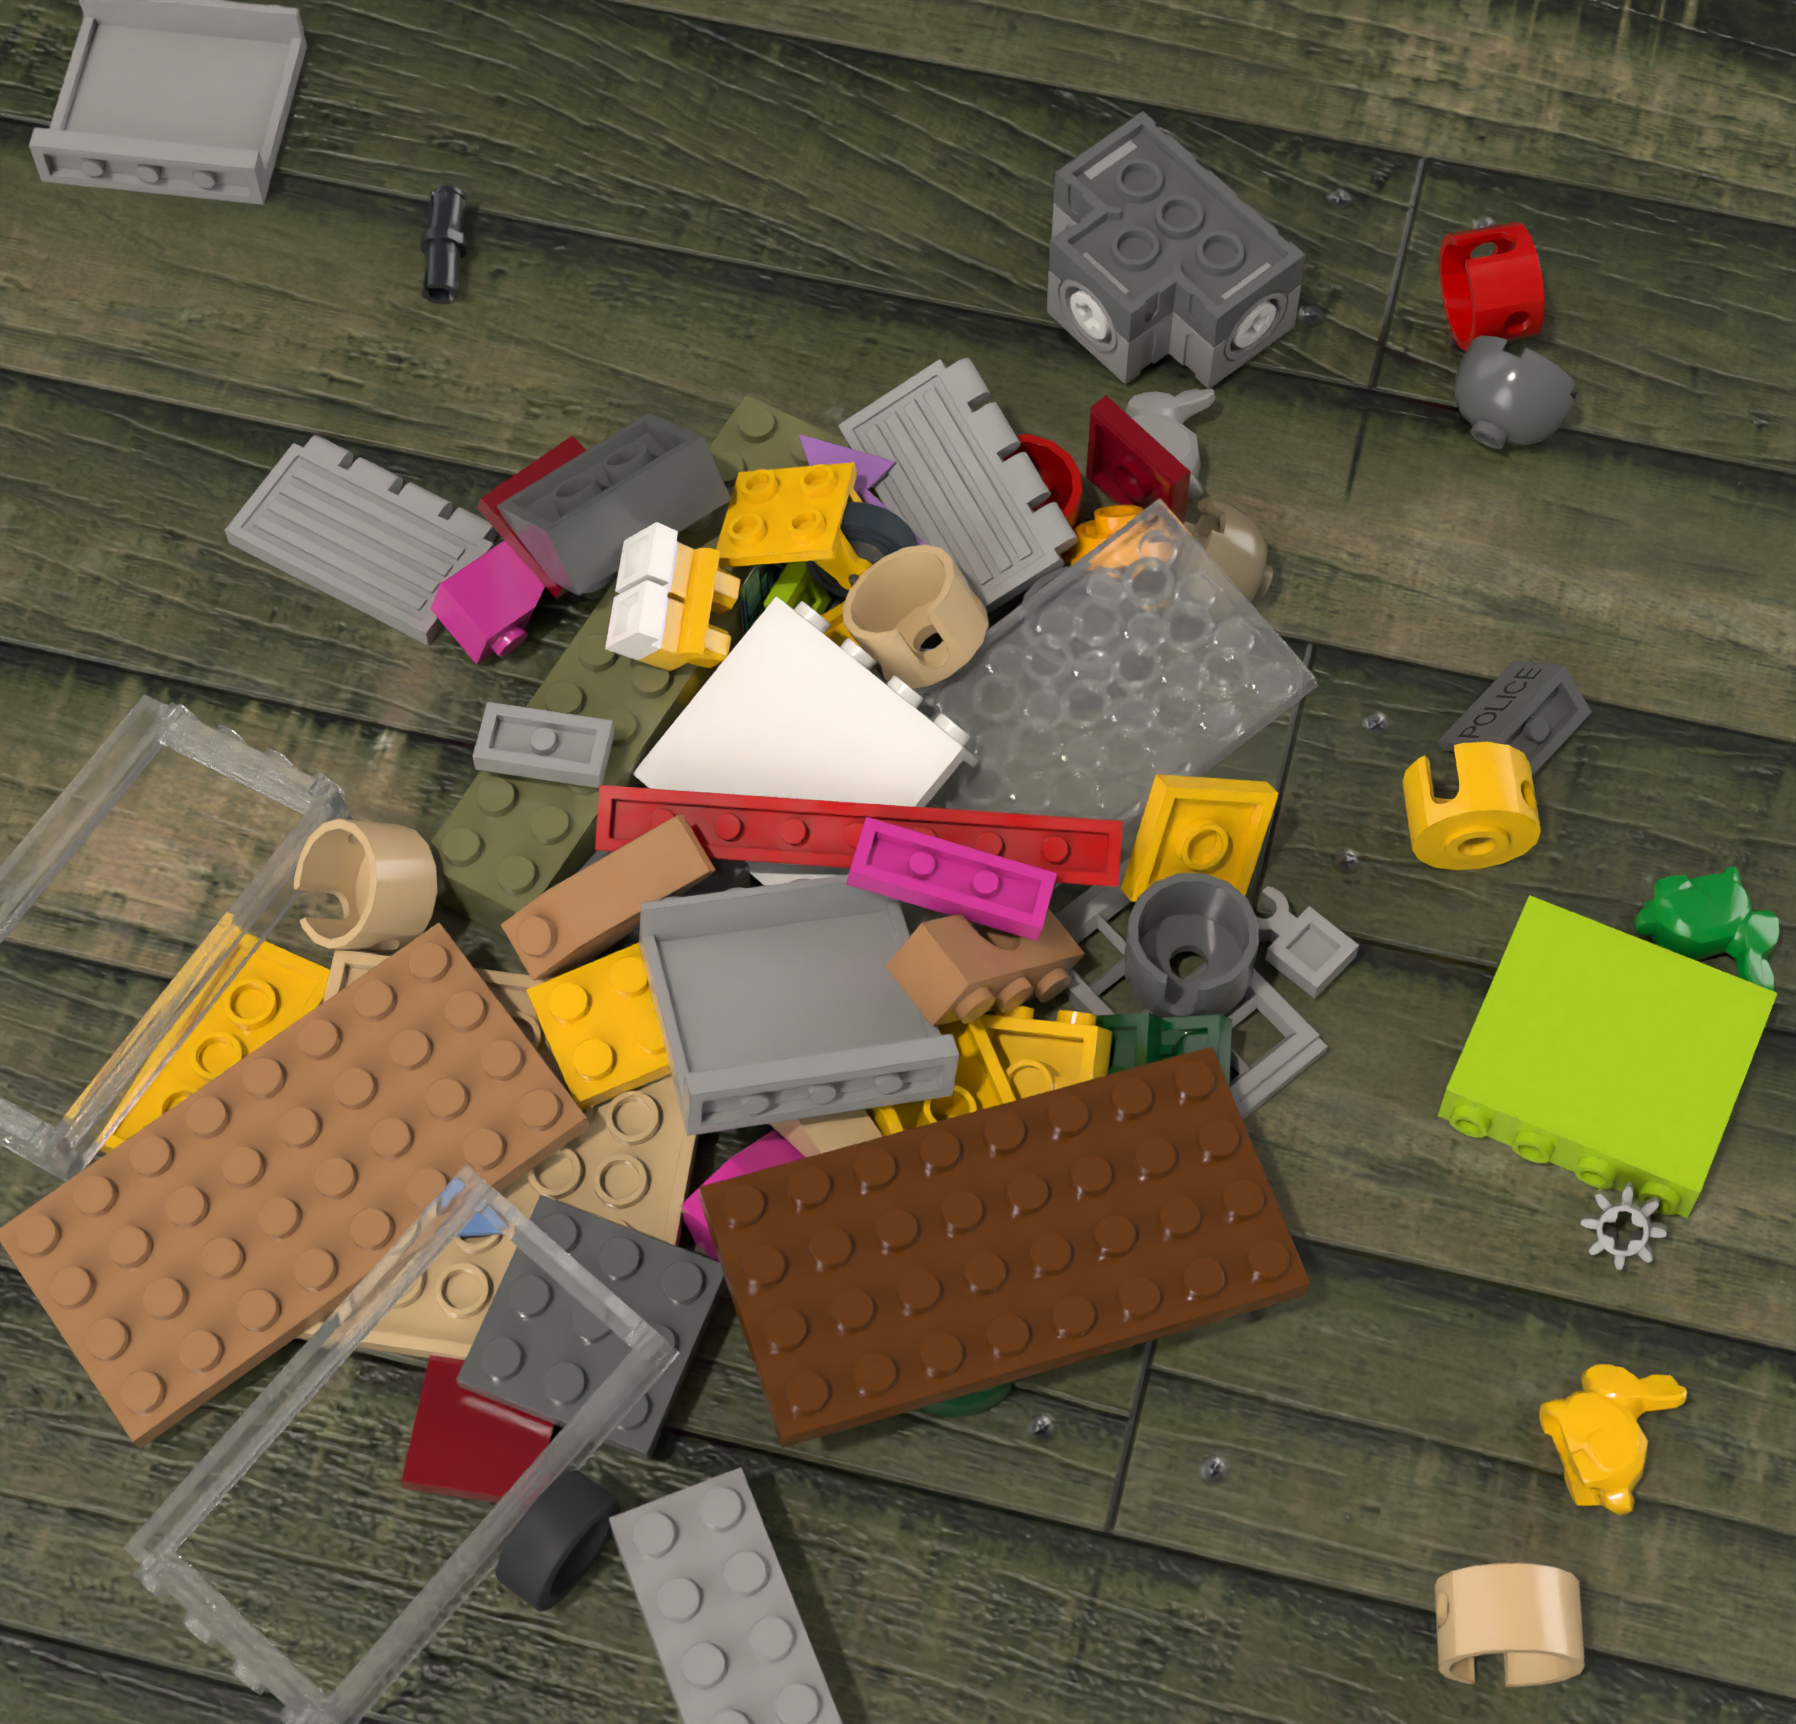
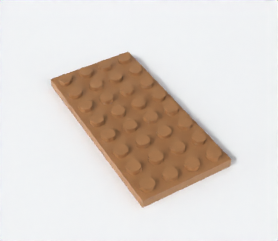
M437 923L0 1228V1243L131 1441L141 1449L590 1128L591 1125L585 1114L442 925Z

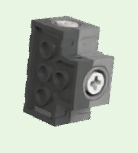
M1142 111L1055 172L1047 313L1125 385L1141 374V370L1151 362L1155 364L1169 353L1182 366L1186 365L1195 373V377L1206 388L1211 389L1295 327L1306 254L1292 242L1288 243L1278 234L1279 231L1251 206L1247 207L1237 198L1238 194L1212 171H1206L1197 163L1195 156L1170 134L1166 135L1157 127V123Z

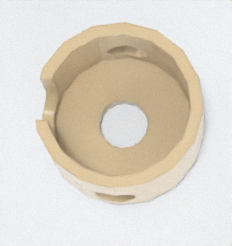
M926 544L905 547L882 557L858 578L849 590L842 608L844 626L861 649L877 661L874 667L883 679L888 683L893 675H895L911 689L928 687L946 679L968 663L982 645L989 625L985 606L970 589L966 578L953 559L942 548ZM939 633L943 641L937 647L929 651H919L925 639L932 634Z
M341 818L324 822L308 837L298 857L294 877V890L334 894L342 904L344 916L343 920L304 917L299 920L301 927L314 943L328 949L380 953L397 952L424 933L433 915L437 896V874L429 845L416 830L398 824Z
M1498 1563L1458 1569L1438 1578L1435 1584L1438 1670L1446 1678L1467 1684L1474 1683V1656L1493 1653H1504L1505 1687L1544 1685L1564 1681L1580 1674L1585 1667L1579 1580L1572 1573L1556 1567L1536 1564Z

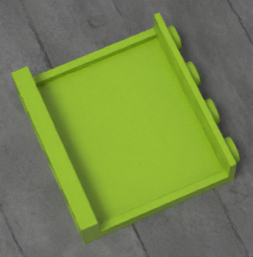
M1529 895L1446 1088L1438 1117L1448 1120L1456 1130L1465 1135L1476 1138L1487 1136L1512 1147L1516 1154L1528 1161L1535 1163L1551 1162L1575 1172L1577 1178L1589 1186L1599 1189L1614 1188L1623 1192L1626 1183L1632 1182L1634 1187L1633 1196L1643 1203L1649 1198H1659V1206L1655 1213L1662 1215L1677 1214L1688 1218L1700 1195L1778 993Z

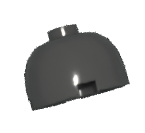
M1479 336L1472 340L1463 356L1455 380V401L1464 419L1473 426L1470 431L1471 435L1484 445L1495 449H1502L1505 443L1515 446H1526L1541 442L1555 433L1569 415L1578 398L1579 392L1572 393L1576 385L1573 379L1559 366L1535 351L1525 348L1521 357H1517L1502 351L1508 340L1492 336Z

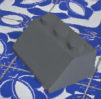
M647 413L498 504L497 507L502 517L552 582L576 595H580L581 593L597 591L612 580L613 573L619 570L623 543L627 538L655 522L678 531V533L684 529L697 528L713 518L714 510L732 499L704 437L651 413Z

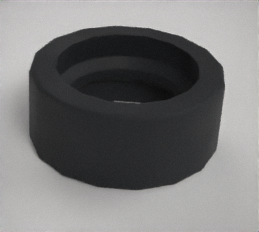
M572 1470L565 1472L553 1481L535 1500L507 1540L496 1567L495 1575L498 1581L539 1612L551 1609L582 1579L607 1543L612 1533L609 1518L620 1513L621 1506L618 1499L580 1471Z

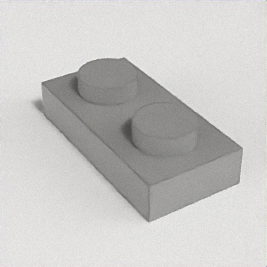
M487 702L473 753L475 770L599 788V785L603 784L615 735L613 720Z

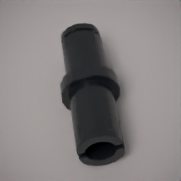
M443 185L437 187L435 192L432 191L430 193L428 228L421 236V251L425 255L421 295L424 299L436 304H448L453 301V298L458 297L460 259L464 258L467 254V238L462 233L466 194L457 187Z

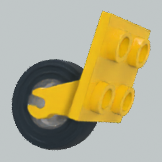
M855 462L738 472L731 496L732 500H730L716 550L720 551L718 563L720 568L806 561L809 572L821 586L838 596L847 598L849 590L863 572L882 557L905 547L917 546V541L911 528L899 516L880 506L861 501L854 490L858 470Z

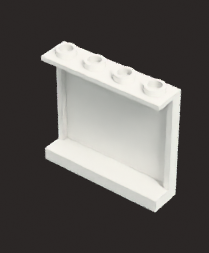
M776 596L632 774L651 789L925 807L962 761H965L974 768L979 760L963 747L970 739V736L942 713L932 722L916 709L923 701V698L903 681L893 675L887 684L882 682L870 672L877 661L849 638L839 647L824 635L831 624L803 601L793 610ZM745 861L749 864V873L765 886L789 883L797 879L811 880L848 875L850 868Z

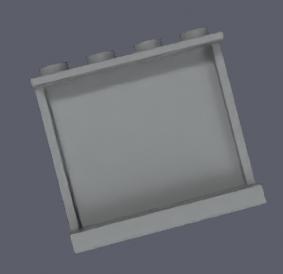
M79 0L84 18L50 128L35 127L29 144L41 181L264 205L307 48L298 8L238 3L226 0Z
M840 875L811 880L797 879L789 883L753 888L737 887L724 892L687 897L671 896L658 901L641 903L639 947L687 1136L953 1095L959 1059L953 1034L941 1035L938 1026L932 1027L885 967L910 937L899 900L847 885L848 875Z

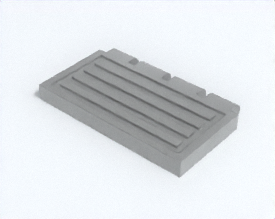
M970 358L960 359L949 367L939 359L840 423L838 427L851 449L896 462L874 485L883 504L891 512L904 520L925 544L942 548L953 559L966 578L968 586L980 599L987 610V614L1030 588L1039 577L1059 567H1063L1065 563L1060 554L1075 545L1078 538L1056 502L1049 503L1036 512L1033 511V508L1046 501L1051 493L1026 452L1018 453L1005 462L1003 461L1005 457L1016 451L1021 443L996 402L988 403L977 411H973V409L988 400L991 393Z
M314 435L304 448L293 443L225 529L228 542L430 646L444 627L430 609L440 583L494 548L493 541L498 531L489 521L461 507L456 509L450 517L453 509V504L450 501L412 482L407 483L401 490L403 484L402 477L362 457L357 458L352 464V452L318 435Z

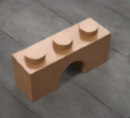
M1049 908L1047 909L1038 941L984 925L976 932L961 913L922 922L885 967L929 1024L935 1027L957 1020L967 1024L976 1020L984 1013L1000 1009L1002 1013H1007L1020 1006L1023 1002L1037 998L1040 1002L1049 1001L1069 985L1072 978L1068 973L1085 953Z

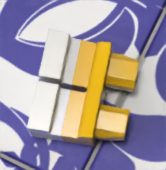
M655 522L624 540L615 592L620 594L614 597L605 649L667 671H672L686 663L712 668L722 663L729 655L731 636L728 631L709 624L710 612L721 615L733 608L734 603L738 599L740 579L718 567L720 551L711 548H690L677 542L678 531Z

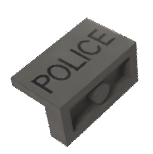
M1513 661L1437 742L1443 751L1454 752V745L1461 743L1492 742L1510 745L1526 755L1533 776L1592 711L1564 664Z

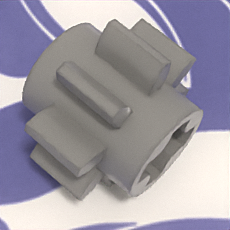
M1632 1182L1626 1183L1622 1196L1611 1199L1607 1192L1599 1189L1596 1192L1595 1198L1597 1204L1602 1208L1601 1215L1590 1213L1583 1215L1581 1219L1582 1226L1589 1229H1597L1598 1237L1592 1242L1589 1253L1594 1255L1606 1249L1615 1255L1614 1263L1618 1270H1621L1624 1266L1626 1256L1638 1253L1642 1260L1647 1263L1651 1262L1653 1252L1646 1243L1648 1236L1662 1238L1667 1235V1226L1662 1223L1651 1222V1214L1659 1206V1198H1649L1643 1203L1633 1197L1634 1187ZM1619 1211L1632 1213V1224L1643 1227V1229L1633 1230L1630 1240L1617 1238L1616 1227L1606 1224V1222H1615Z

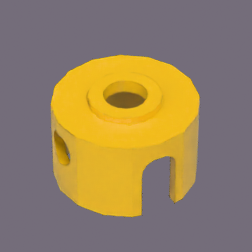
M1492 742L1454 745L1459 778V792L1454 799L1434 797L1430 763L1426 756L1418 758L1405 771L1402 783L1411 846L1419 861L1435 868L1449 870L1482 869L1511 861L1524 855L1537 844L1541 827L1531 766L1526 755L1516 748Z

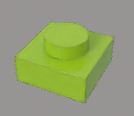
M806 561L788 562L778 580L771 585L763 605L766 609L777 596L793 610L803 601L821 616L830 603L831 598L827 590L811 575Z

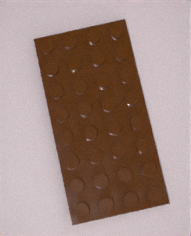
M1213 1047L699 1187L698 1198L781 1448L1306 1296L1311 1285Z

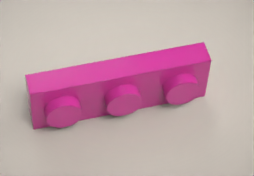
M866 817L846 884L952 916L962 913L968 921L1038 941L1057 873Z

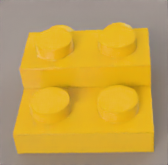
M1018 1006L1007 1013H1002L1000 1009L994 1010V1015L983 1014L980 1016L1016 1100L1106 1076L1108 1073L1113 1031L1096 1026L1097 1015L1058 1010L1056 1022L1033 1019V1008Z

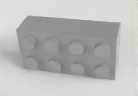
M741 1467L609 1518L616 1547L682 1724H842Z

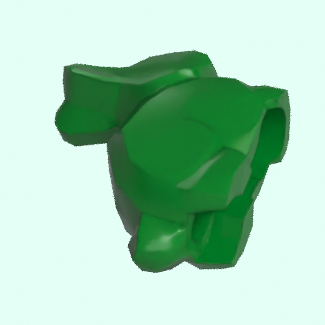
M1727 867L1722 874L1705 875L1688 879L1686 875H1673L1655 882L1654 899L1643 902V908L1634 918L1633 927L1636 933L1649 935L1660 947L1695 961L1720 953L1731 955L1736 961L1739 978L1774 991V975L1767 958L1777 945L1780 932L1779 919L1772 911L1752 910L1750 895L1742 886V877L1737 867Z

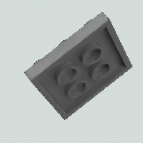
M540 1195L456 1381L461 1388L649 1461L726 1284L721 1265L714 1260Z

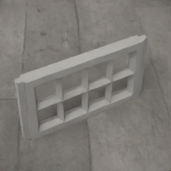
M1130 857L1120 864L1118 887L1093 885L1054 915L1077 944L1098 928L1124 955L1127 941L1107 920L1131 902L1120 889ZM1125 957L1090 984L1073 968L1069 971L1068 974L1072 978L1071 982L1061 993L1079 1012L1094 1015L1117 1014L1099 994L1125 975ZM1206 962L1186 976L1184 980L1200 978L1207 970ZM1254 968L1252 980L1245 994L1246 999L1228 1012L1225 1017L1232 1019L1233 1028L1255 1009H1258L1285 1038L1250 1066L1231 1048L1230 1064L1237 1070L1239 1075L1229 1082V1088L1242 1120L1323 1056L1328 1049V1046L1319 1038L1320 1035ZM1147 1008L1141 1012V1013H1145V1012L1151 1013Z

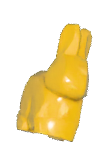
M1594 1365L1582 1372L1581 1381L1584 1391H1576L1565 1399H1553L1544 1402L1540 1406L1539 1419L1544 1434L1550 1435L1553 1438L1558 1455L1565 1468L1564 1479L1575 1504L1578 1506L1602 1505L1610 1512L1621 1516L1633 1510L1635 1500L1632 1490L1642 1478L1648 1440L1636 1420L1646 1411L1677 1408L1685 1402L1687 1391L1685 1387L1678 1385L1671 1375H1651L1638 1379L1622 1367Z

